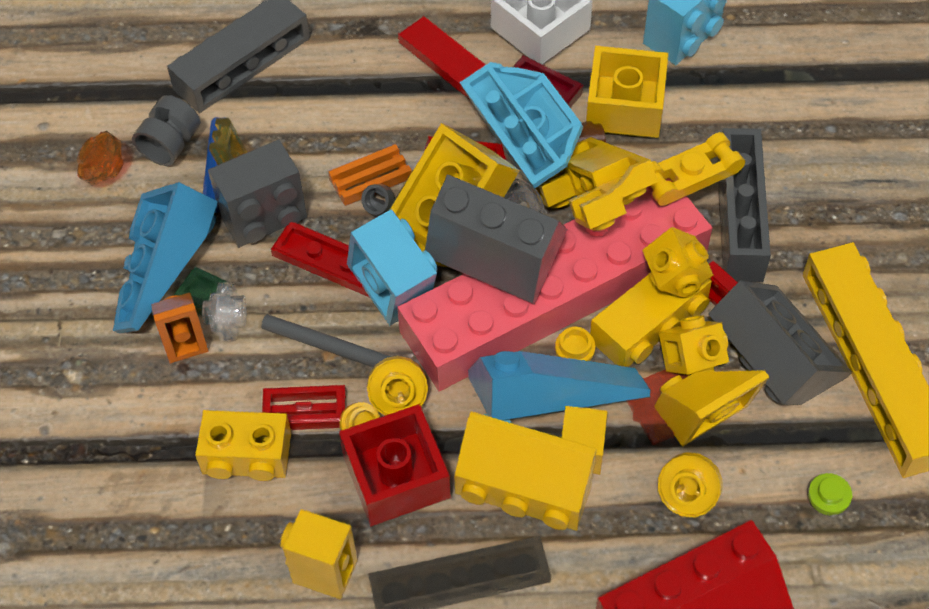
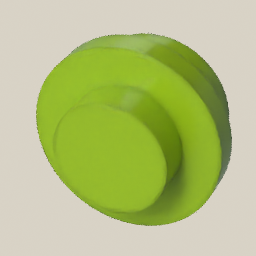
M824 473L818 475L812 480L808 489L810 503L816 511L823 515L840 514L849 507L853 495L849 483L836 474Z

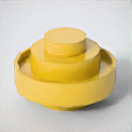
M393 356L383 359L374 366L369 373L367 392L373 407L385 416L418 404L422 406L426 400L428 385L426 375L419 364L410 358Z
M685 452L674 456L664 465L658 477V492L662 502L670 511L682 517L695 518L708 513L715 507L722 494L723 479L718 467L709 458L699 453Z

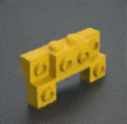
M589 137L576 144L568 166L535 189L532 186L531 188L537 202L551 208H560L570 204L575 221L590 230L597 231L612 226L615 223V218L627 214L624 205L633 202L636 197L643 195L646 192V187L658 181L650 159Z

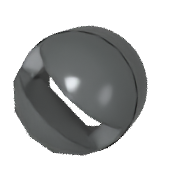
M384 184L369 185L365 188L361 197L364 209L372 215L384 214L395 200L393 190ZM375 192L385 197V201L373 197Z

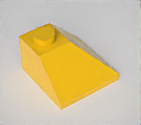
M765 370L695 372L685 379L678 375L661 386L660 391L662 393L654 407L683 447L747 408L770 377Z

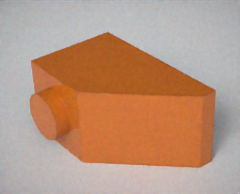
M191 293L169 296L163 301L151 304L153 317L170 364L209 352Z

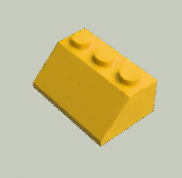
M441 123L391 209L399 220L405 219L414 232V241L421 251H424L430 212L447 174L504 198L520 170L487 147ZM435 261L437 266L448 267Z
M471 411L467 420L454 475L455 494L460 495L465 501L472 504L482 505L487 503L500 507L505 513L514 517H524L526 515L542 520L544 524L553 529L565 530L569 528L577 531L592 487L597 448Z

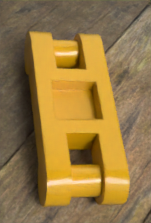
M723 132L715 133L706 142L659 163L652 161L658 181L651 185L653 189L652 196L660 206L670 204L738 173L745 165L744 158L738 151H732L730 140ZM718 157L720 162L712 164L710 159ZM670 178L673 182L666 181L665 179Z

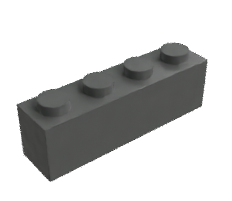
M265 0L261 2L256 8L234 20L230 25L212 37L205 39L201 44L169 64L167 69L173 90L200 114L309 40L307 15L290 0Z
M723 128L722 132L730 140L732 151H738L745 160L744 167L738 173L719 181L723 270L736 281L764 282L771 253L761 129Z

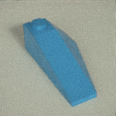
M180 182L142 193L129 233V239L135 241L134 251L132 255L129 254L125 258L124 269L130 272L129 280L125 282L119 292L113 331L120 334L138 331L152 312L151 304L157 303L162 299L205 240L207 234L214 227L216 221L214 212L218 201Z
M502 351L495 355L480 357L468 370V378L488 416L499 420L564 411L565 406L583 408L650 397L651 391L636 368L523 351Z

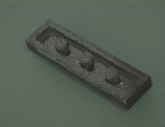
M540 536L368 573L375 609H434L551 583V574Z

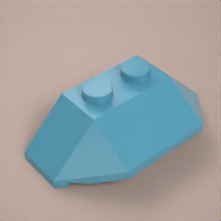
M490 62L460 82L492 134L502 144L504 151L516 168L520 170L521 175L534 189L568 166V162L583 130V125L544 73L517 67H503L502 64Z

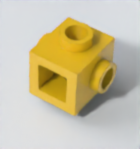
M674 227L669 228L642 250L651 270L650 279L662 292L685 297L695 293L703 282L713 276L707 262L709 255L705 247L697 240L696 236Z
M704 315L690 316L680 320L681 326L659 332L666 372L691 375L695 372L714 371L715 366L729 362L727 352L728 338L723 330L722 322L705 321Z

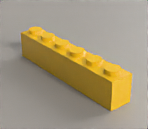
M854 242L810 253L802 276L848 368L853 372L851 375L902 478L929 471V385L922 374V365L918 356L911 353L905 341L902 325L898 320L893 319L887 307V298L884 291L880 287L877 288L870 275V266L864 256H860Z

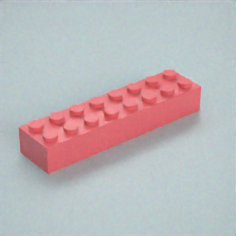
M670 178L665 179L666 181L673 182ZM648 186L643 195L636 197L633 202L624 205L627 214L615 218V223L608 228L597 231L590 230L577 223L575 219L564 224L568 230L535 304L471 276L462 274L398 306L399 331L440 392L467 378L468 370L480 357L495 355L502 351H520L613 303L651 272L642 250L669 228L674 227L696 236L697 240L708 251L712 226L687 196L670 204L660 206L652 196L653 189L651 186Z

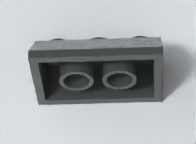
M447 174L430 212L425 250L431 254L436 262L535 304L568 229L554 218Z
M740 280L708 313L714 322H722L728 343L733 344L741 353L740 360L743 365L750 371H766L770 378L766 382L765 391L779 404L802 405L853 373L776 285Z

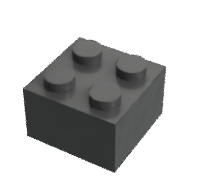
M279 139L208 169L216 201H218L219 215L238 248L248 243L258 242L265 236L285 228L291 222L298 223L300 220L307 218L299 170Z

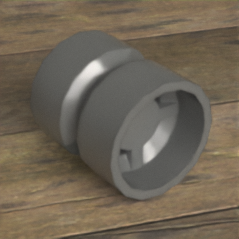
M164 95L159 98L149 112V118L144 119L134 132L132 141L136 149L145 158L161 166H170L184 149V143L189 142L201 122L198 114L189 104L177 97Z

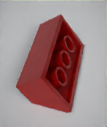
M753 520L598 597L596 609H794L778 558Z

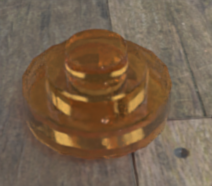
M103 131L97 136L89 138L82 145L77 156V162L79 163L77 168L78 177L90 185H96L101 181H106L108 178L116 177L124 164L121 139L108 131Z

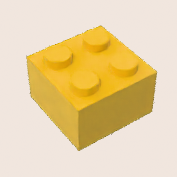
M595 46L586 121H591L593 124L600 123L606 133L659 138L668 53Z

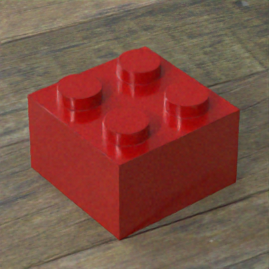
M420 404L339 431L343 456L370 527L451 498L450 475Z

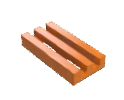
M394 144L330 170L328 174L329 180L344 206L361 200L363 191L369 185L384 184L390 188L406 181L412 169L409 165H406L404 156L399 154V148ZM395 168H398V170H395V171L390 172V173H388V174H385V175H383V176H381V177H378V175H381V174L386 173V172H388V171H390V170H393V169H395ZM364 182V184H361L349 190H345L351 186Z

